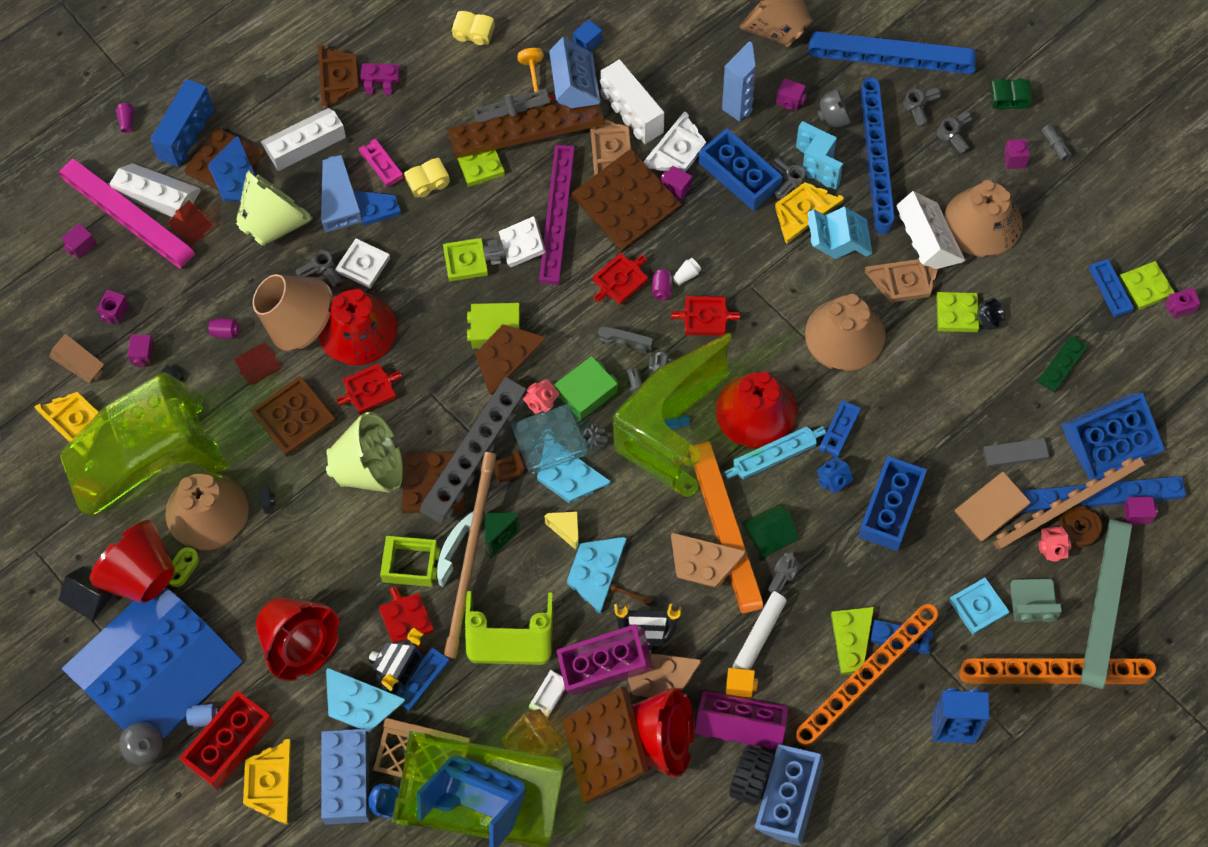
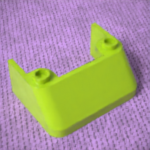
M467 591L465 615L466 654L471 662L543 665L550 661L553 638V593H548L547 613L533 615L530 619L529 629L487 628L485 615L481 612L473 611L472 593Z

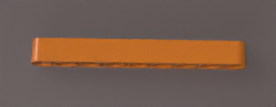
M707 441L689 446L690 457L719 545L746 551L710 442ZM746 556L745 559L742 558L734 567L735 570L729 575L742 614L763 609L762 598L748 556Z
M931 604L921 606L798 728L796 741L800 746L805 748L812 746L934 625L938 616L935 606ZM929 612L933 618L925 620L921 613ZM910 626L915 627L918 633L911 635L907 632L906 628ZM898 641L903 645V648L896 650L892 647L891 643ZM884 656L888 663L881 665L877 662L876 658ZM869 671L872 673L873 678L865 680L861 673ZM854 686L857 688L858 693L850 695L847 693L846 688ZM839 701L843 708L834 710L831 707V703ZM818 716H824L827 719V724L819 725L815 719ZM801 732H810L812 739L808 741L803 740L800 737Z
M967 659L959 670V677L964 683L1080 684L1081 675L1075 673L1074 668L1083 670L1084 659ZM1109 659L1105 684H1146L1156 672L1155 664L1149 659ZM965 668H972L975 674H968ZM987 668L995 669L997 674L992 675L988 673ZM1008 668H1015L1018 674H1011ZM1030 668L1038 669L1040 674H1033ZM1052 668H1058L1062 674L1056 675ZM1117 668L1124 669L1127 675L1120 674ZM1139 668L1146 669L1148 675L1142 674Z

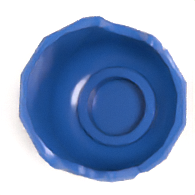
M381 783L376 785L368 796L370 811L379 817L391 818L397 812L401 803L399 788L390 784Z

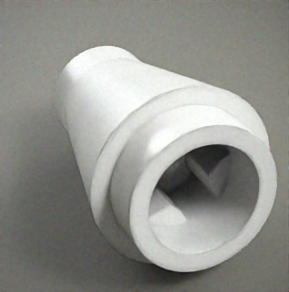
M693 258L685 260L675 275L672 276V279L680 286L699 275L698 272L701 271V267Z

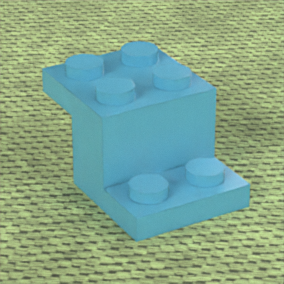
M802 121L798 128L796 148L805 153L803 161L805 175L810 179L821 182L826 187L837 189L840 184L843 163L833 159L837 138Z
M845 206L826 216L815 209L808 212L811 244L814 248L834 259L854 250L864 256L873 254L868 223L864 217Z

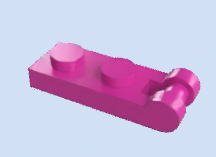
M376 139L370 141L369 145H363L358 148L362 157L366 159L387 188L403 179L401 171Z

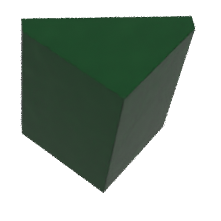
M779 504L742 522L762 558L799 540L791 514Z
M485 513V544L487 555L490 559L521 531L519 517L516 513Z

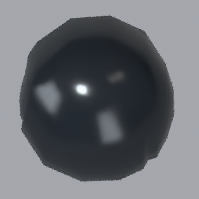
M990 298L981 302L977 308L978 321L985 329L995 330L1001 327L999 323L1005 319L1002 305L996 298Z

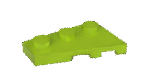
M874 607L831 612L841 675L853 674L865 662Z

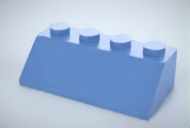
M562 37L549 51L556 100L561 105H566L570 108L599 104L600 96L593 53Z
M750 41L725 65L722 110L739 122L744 117H748L753 110L752 101L754 99L753 90L755 88L754 79L756 76L753 44Z
M778 744L755 824L756 830L782 842L798 846L802 845L824 765L821 754Z

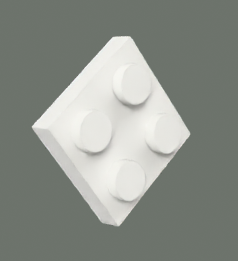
M534 216L499 231L507 263L510 267L546 253L538 222Z
M355 239L336 267V272L365 287L371 288L389 261L390 254Z

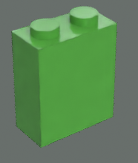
M592 356L554 384V387L560 393L558 397L580 421L618 393V381L613 374L609 375L605 371L604 365L599 360L596 361Z

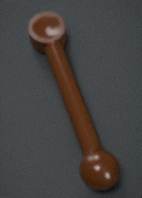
M616 584L610 586L612 592L618 591L639 599L645 605H650L652 602L650 596L643 597L619 588Z

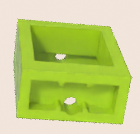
M386 536L380 573L382 582L433 587V580H437L438 567H435L436 560H439L441 548H438L436 540ZM396 549L430 552L427 576L392 573Z

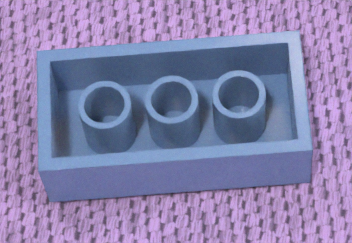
M366 729L321 732V819L325 825L369 822V736Z

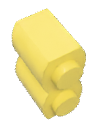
M458 11L452 28L453 37L461 42L472 41L477 45H487L495 28L494 18L486 15H475L466 11Z
M440 158L429 160L423 165L413 167L404 173L405 179L415 198L426 197L432 190L444 189L450 183L449 175Z

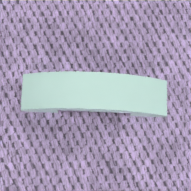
M473 512L456 525L441 550L437 575L439 585L444 587L454 570L452 562H450L451 557L466 532H470Z

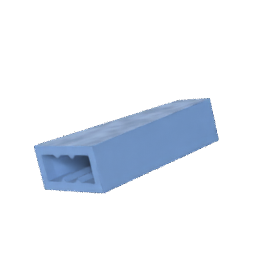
M341 155L323 160L321 221L325 233L362 222Z

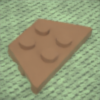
M606 120L605 125L590 128L595 176L631 149L629 127Z
M917 259L865 267V274L890 302L930 297L938 269L924 266Z
M675 533L671 534L677 578L718 589L725 578L735 570L734 567L742 558L745 559L748 554L743 550Z
M650 654L654 670L628 678L632 694L635 696L652 697L671 688H681L683 691L684 687L692 679L691 677L696 669L701 665L702 660Z

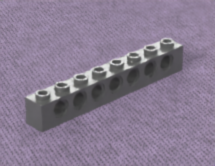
M507 377L503 379L423 501L420 512L442 524L445 518L449 519L454 512L453 505L455 502L460 503L465 494L463 492L464 488L471 486L476 477L473 474L476 470H481L484 452H493L496 446L495 440L502 438L506 431L504 426L507 422L511 423L516 415L515 409L517 407L521 408L525 402L523 398L526 388ZM503 401H506V402H508L510 405H509V406H506V405H504L502 402H503ZM491 417H498L500 421H494ZM486 432L490 437H485L481 433ZM477 448L480 452L475 453L471 449ZM461 464H467L470 468L464 469L461 467ZM450 480L458 481L459 485H453ZM446 496L449 501H442L439 497Z

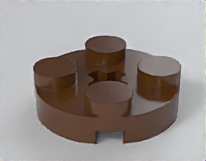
M1085 506L1069 508L1061 515L1058 527L1062 526L1068 534L1071 547L1078 548L1088 547L1095 543L1102 529L1099 516L1095 512L1092 513L1090 510H1087ZM1077 522L1085 526L1082 531L1075 528Z

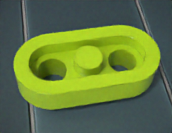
M186 547L181 549L172 561L175 574L169 582L170 586L180 587L185 584L198 565L199 556L193 548ZM192 558L191 562L188 563L186 562V559ZM176 575H180L179 579L174 580Z

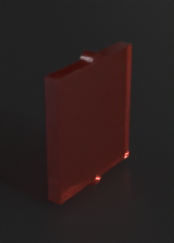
M190 200L179 210H176V213L167 222L190 247L200 238H204V234L213 226Z
M265 342L234 359L240 369V375L244 376L249 386L280 370L274 358V353L270 352Z

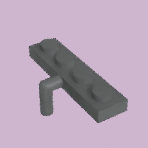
M545 88L514 98L512 94H507L504 96V101L473 109L476 122H483L509 114L515 117L517 112L527 111L531 107H542L550 101Z

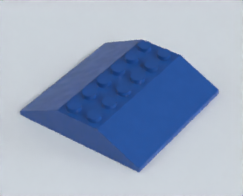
M165 587L159 595L145 604L133 601L61 669L122 730L132 723L148 722L158 728L164 740L186 718L187 709L200 705L243 661L197 614Z

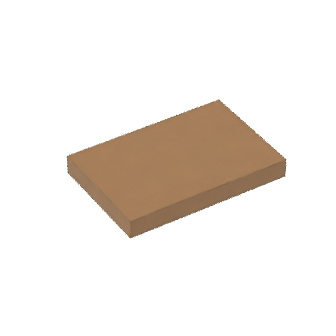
M1002 472L956 508L954 512L978 540L983 543L1027 508L1031 502L1008 476Z

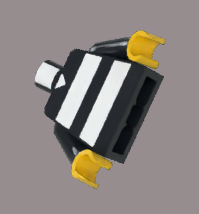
M624 602L623 609H618L617 604L614 605L619 629L637 624L645 630L650 654H653V646H662V643L668 642L676 631L678 617L681 614V606H679L678 611L671 609L672 604L669 605L668 611L628 610L627 603Z
M413 628L409 632L407 639L395 643H386L380 653L376 651L371 652L369 662L373 664L372 669L376 673V680L383 690L392 691L393 686L402 691L406 690L424 658L416 645L420 644L419 639L423 636L422 632Z

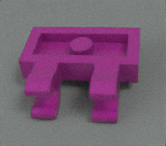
M362 63L360 80L361 83H364V88H366L365 94H373L374 84H383L384 95H392L393 84L399 83L400 65Z

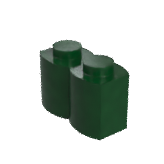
M1022 78L1013 81L997 79L991 83L990 95L993 109L1030 108L1033 99L1029 80Z

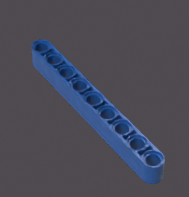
M826 32L811 33L808 53L813 57L971 74L976 70L977 52L970 48Z
M869 77L862 83L860 96L874 228L877 233L884 235L892 230L894 211L880 85L877 79Z

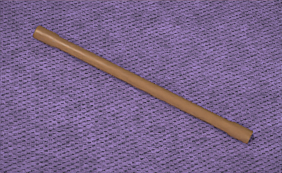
M484 452L481 477L450 632L444 651V656L448 659H456L467 591H469L491 475L494 471L497 456L491 452Z

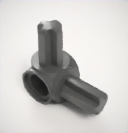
M914 88L907 92L903 100V107L913 114L918 127L928 124L923 107L926 102L939 99L940 91L937 88L922 92V90ZM909 98L915 99L916 102H912Z
M964 111L955 118H945L937 130L938 138L946 142L950 141L959 153L967 151L969 146L959 133L961 127L972 120L971 114Z
M779 158L774 159L771 166L783 175V183L776 189L774 194L778 199H782L804 183L805 170L799 165L789 166Z
M326 250L316 252L308 264L296 269L297 276L308 277L314 273L325 275L333 288L338 287L342 283L341 278L334 269L336 265L332 261V256ZM320 260H326L327 263H326V264H320L319 261H320Z
M794 552L782 554L774 568L776 576L768 588L771 593L775 591L780 594L786 582L793 581L797 576L802 564L794 557Z

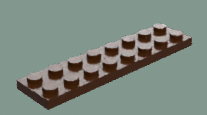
M558 103L519 112L515 117L505 115L483 122H474L448 128L456 159L605 125V121L599 104L570 108Z

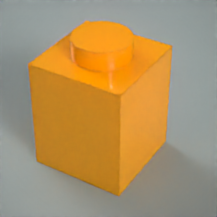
M728 668L726 695L751 698L752 691H757L758 678H754V671Z

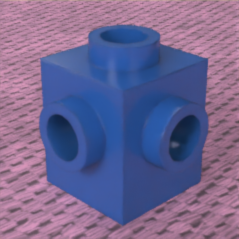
M837 457L817 469L820 486L833 493H836L853 481L848 464Z

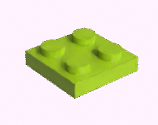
M496 149L457 158L468 187L505 176Z
M482 238L443 244L449 282L488 276Z
M1156 261L1123 273L1119 277L1137 310L1164 301L1168 298L1169 294L1175 293Z
M937 292L938 331L978 332L977 293Z

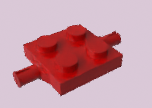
M619 253L592 277V281L601 289V291L593 296L594 300H597V303H599L608 296L617 304L622 305L648 282V277L639 268L647 261L646 257L640 255L635 261H632Z
M686 296L683 311H671V319H683L685 335L725 336L727 320L739 321L740 313L727 312L725 306L726 297Z
M377 363L342 379L347 394L337 398L336 401L339 407L351 402L356 407L359 415H362L397 399L392 389V382L402 379L401 373L398 370L387 375L382 370L380 364Z
M395 586L394 589L393 587L389 589L393 601L379 606V611L392 643L407 639L409 632L413 628L422 632L423 636L434 632L419 592L407 597H401L398 586ZM421 644L416 645L418 650L422 652L423 649L421 647Z

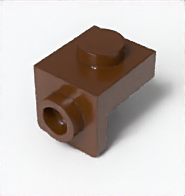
M518 451L513 452L511 457L495 461L494 473L498 483L522 477L526 468L524 458L520 457Z

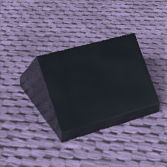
M82 566L65 576L58 600L89 620L94 621L113 593L94 587L92 585L93 582L90 581L92 571Z

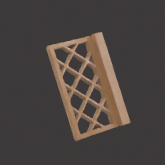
M385 718L384 731L373 770L426 783L429 779L424 778L421 772L422 769L432 764L437 772L438 769L434 762L444 756L448 760L447 754L453 750L463 751L462 757L467 759L472 740L467 737ZM388 734L397 735L401 743L390 749L386 743ZM401 736H402V737H406V738H408V739H406L405 741H403L402 738H401ZM413 739L418 740L422 748L411 754L405 744ZM434 744L439 745L443 753L431 759L426 749ZM403 746L408 757L397 762L392 752ZM443 747H447L450 749L445 751ZM424 751L429 762L418 767L413 757ZM390 754L395 765L388 769L381 768L382 758ZM411 759L416 770L410 774H405L400 765ZM397 767L400 772L393 771V769ZM419 773L421 777L414 776V774Z

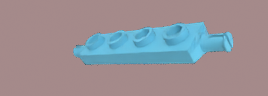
M823 426L814 431L804 427L734 459V467L724 471L726 479L735 475H739L743 480L816 447V438L825 435L826 431Z

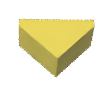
M577 512L547 513L545 515V524L576 550L579 547Z

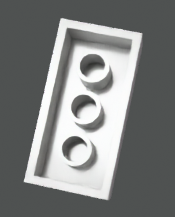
M620 59L601 70L600 93L605 100L608 99L613 110L622 116L625 125L633 129L635 137L638 140L641 139L644 144H647L663 134V110Z

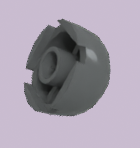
M834 89L826 93L820 101L821 110L817 111L821 121H826L833 128H841L851 124L849 112L845 107L839 90Z
M148 722L132 723L120 735L119 750L123 758L133 765L143 766L151 764L162 752L163 737L158 728Z

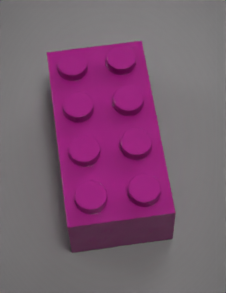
M637 624L556 650L565 690L573 695L654 670L645 630Z

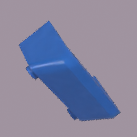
M454 756L449 758L417 792L418 820L422 821L433 808L449 811L458 803L494 818L489 824L490 847H499L513 830L525 796V785L520 780L461 756Z

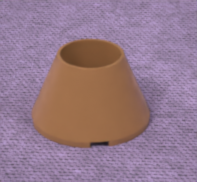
M275 274L267 277L258 286L253 297V309L273 343L281 350L292 352L296 348H305L322 332L331 314L328 309L330 302L333 301L330 287L318 278Z

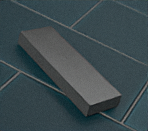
M1044 438L983 447L987 468L1048 460L1049 458Z

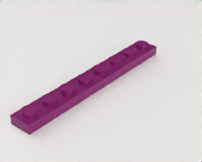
M555 145L544 235L546 253L542 254L540 284L559 285L574 146Z

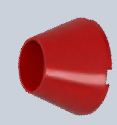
M150 520L141 521L122 533L124 537L115 546L111 543L103 552L90 574V581L93 582L92 585L94 587L142 604L151 601L165 589L175 574V568L156 525Z
M286 597L276 598L267 603L258 614L255 628L269 671L275 677L284 681L297 680L296 677L304 674L309 676L317 671L328 660L339 640L337 631L340 621L334 610L321 603Z
M681 688L668 689L632 705L647 765L670 777H680L685 773L692 756L688 754L689 744L694 743L693 711L688 696L682 694Z

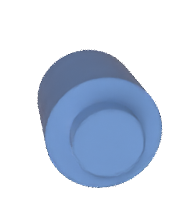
M215 704L192 706L186 712L187 723L189 726L193 725L194 727L207 726L220 710L216 708Z

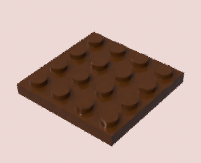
M629 149L571 194L621 252L681 207V203L632 149Z
M620 687L563 719L583 803H590L649 772L627 687Z

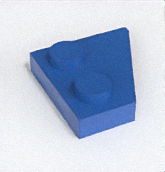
M354 191L364 226L401 215L395 195Z

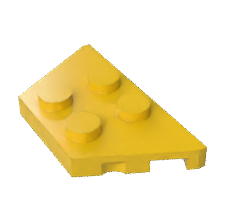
M804 182L775 204V209L785 242L789 243L809 228V211L815 209L823 215H827L844 202V197L840 195L838 197L828 194L827 190L816 188Z
M78 392L69 394L64 398L53 399L52 403L43 406L41 404L36 405L35 409L88 459L106 421L104 417Z
M290 739L284 740V743L272 749L270 747L262 751L260 755H254L245 760L243 804L283 824H288Z

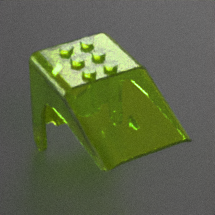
M726 333L656 369L613 416V445L616 452L685 497H692L697 493L698 482L681 470V464L683 463L686 466L696 465L700 460V451L696 446L672 431L664 420L679 418L727 378L728 344L731 341L730 333ZM692 453L693 457L688 458L686 455ZM685 485H691V489H686Z
M160 372L107 404L60 452L61 461L79 510L85 515H94L139 483L172 465L193 463L211 473H217L226 469L228 466L227 460L221 456L216 441L203 431L197 415L198 412L203 410L201 404L203 402L202 395L170 374Z
M409 731L402 779L391 823L490 839L489 824L494 818L459 803L449 811L433 808L422 821L418 820L417 792L449 758L461 756L520 780L525 785V796L513 830L503 842L530 847H547L550 844L563 775V763L561 760Z

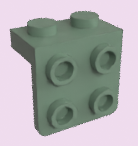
M1051 579L1011 581L1010 589L1014 622L1057 621L1061 614V604H1056L1054 585Z

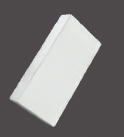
M550 670L531 701L529 708L548 718L565 691L563 677Z

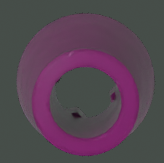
M121 103L116 109L122 133L132 132L135 109L129 103Z

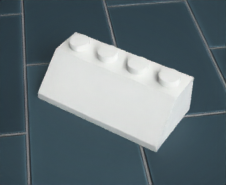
M327 108L262 140L261 144L276 169L280 171L345 139L346 135L343 124L336 113Z
M133 163L119 168L110 182V186L130 202L181 221L185 219L201 191L198 187Z
M912 191L896 205L899 217L904 222L905 230L910 235L913 241L912 245L917 250L920 256L919 260L924 266L939 269L965 261L937 202Z

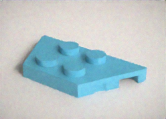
M547 437L537 475V480L569 504L579 500L582 496L593 494V491L599 488H606L610 485L608 479Z
M624 537L580 543L567 579V584L574 591H577L600 614L626 544V538Z
M329 668L326 670L328 715L333 719L358 729H366V732L370 733L380 722L389 717L396 708L405 702L404 698Z

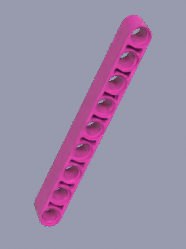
M71 159L58 171L62 179L176 267L182 269L195 256V253L188 245L75 159Z

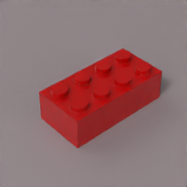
M237 690L179 759L187 768L217 791L270 729L274 721L268 713Z

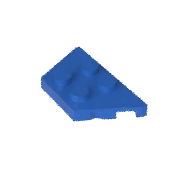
M237 136L208 165L223 201L228 202L241 201L246 173L248 170L253 171Z

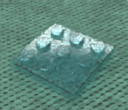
M568 404L511 423V428L530 475L588 455Z

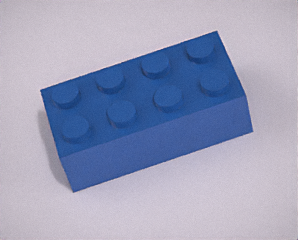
M188 79L183 83L150 139L158 160L179 167L182 161H185L187 152L195 144L197 135L204 129L208 116H211L214 110L207 86Z
M728 128L699 152V164L753 211L769 199L782 183V175Z
M887 456L860 527L858 538L898 552L927 469Z
M949 688L943 691L931 716L932 742L976 744L989 720L988 693L982 692L980 689H971L968 692H963L957 688Z

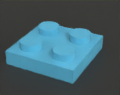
M986 578L949 598V602L972 635L1009 614V610Z

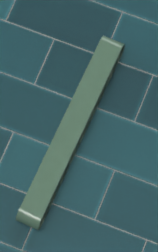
M1110 519L1080 681L1082 685L1103 689L1105 684L1132 528L1130 523Z

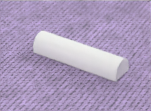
M774 591L770 595L735 660L733 668L751 670L787 602L779 593Z

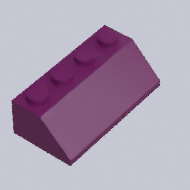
M703 690L695 734H700L703 737L721 738L728 742H742L745 745H758L769 750H775L778 744L782 745L788 706Z

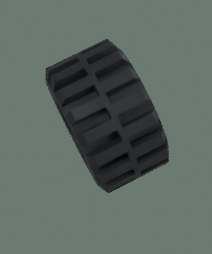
M748 744L744 748L729 790L730 797L756 806L761 799L774 762V753Z

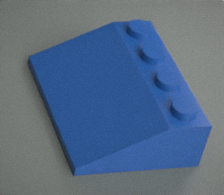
M1132 392L1061 424L1070 447L1090 481L1094 478L1101 479L1105 477L1103 473L1113 467L1116 470L1123 467L1121 463L1130 457L1134 460L1137 458L1143 460L1165 450L1143 393Z

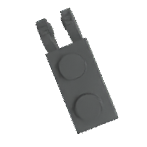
M600 327L597 332L599 341L607 345L614 342L619 347H632L641 353H646V351L652 353L653 339L650 337L610 327Z

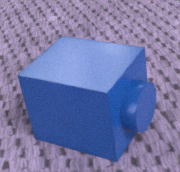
M588 20L573 32V42L588 51H592L602 42V29L598 24Z

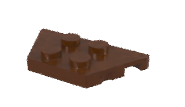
M318 45L321 105L324 110L359 91L356 55L343 53L337 49L333 51L328 50L323 45Z
M502 324L475 352L488 392L492 395L505 377L508 378L545 338Z

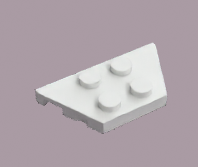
M685 111L644 161L649 169L669 171L673 165L686 172L699 156L700 150L706 146V141L698 133V129L691 123Z

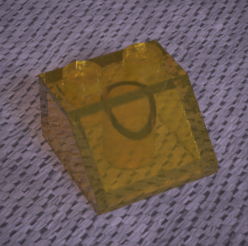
M541 709L524 713L500 739L524 774L529 773L552 757L565 743Z

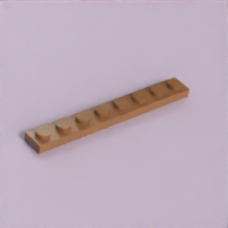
M1132 457L1121 463L1123 467L1117 470L1113 467L1104 472V478L1099 481L1097 478L1092 479L1086 483L1087 488L1081 491L1079 488L1067 494L1069 496L1068 499L1063 502L1061 498L1050 504L1051 509L1045 512L1043 509L1032 514V520L1028 522L1025 519L1014 525L1015 530L1009 533L1007 530L996 535L997 540L992 543L997 550L1003 548L1145 464L1141 458L1135 460Z

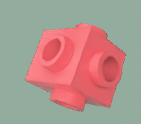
M545 379L539 383L532 384L527 389L528 393L523 400L537 414L541 411H549L554 406L553 402L560 393L548 379Z
M1061 526L1041 529L1040 553H1043L1046 559L1050 561H1060L1063 558H1068V550H1071V541L1064 528Z

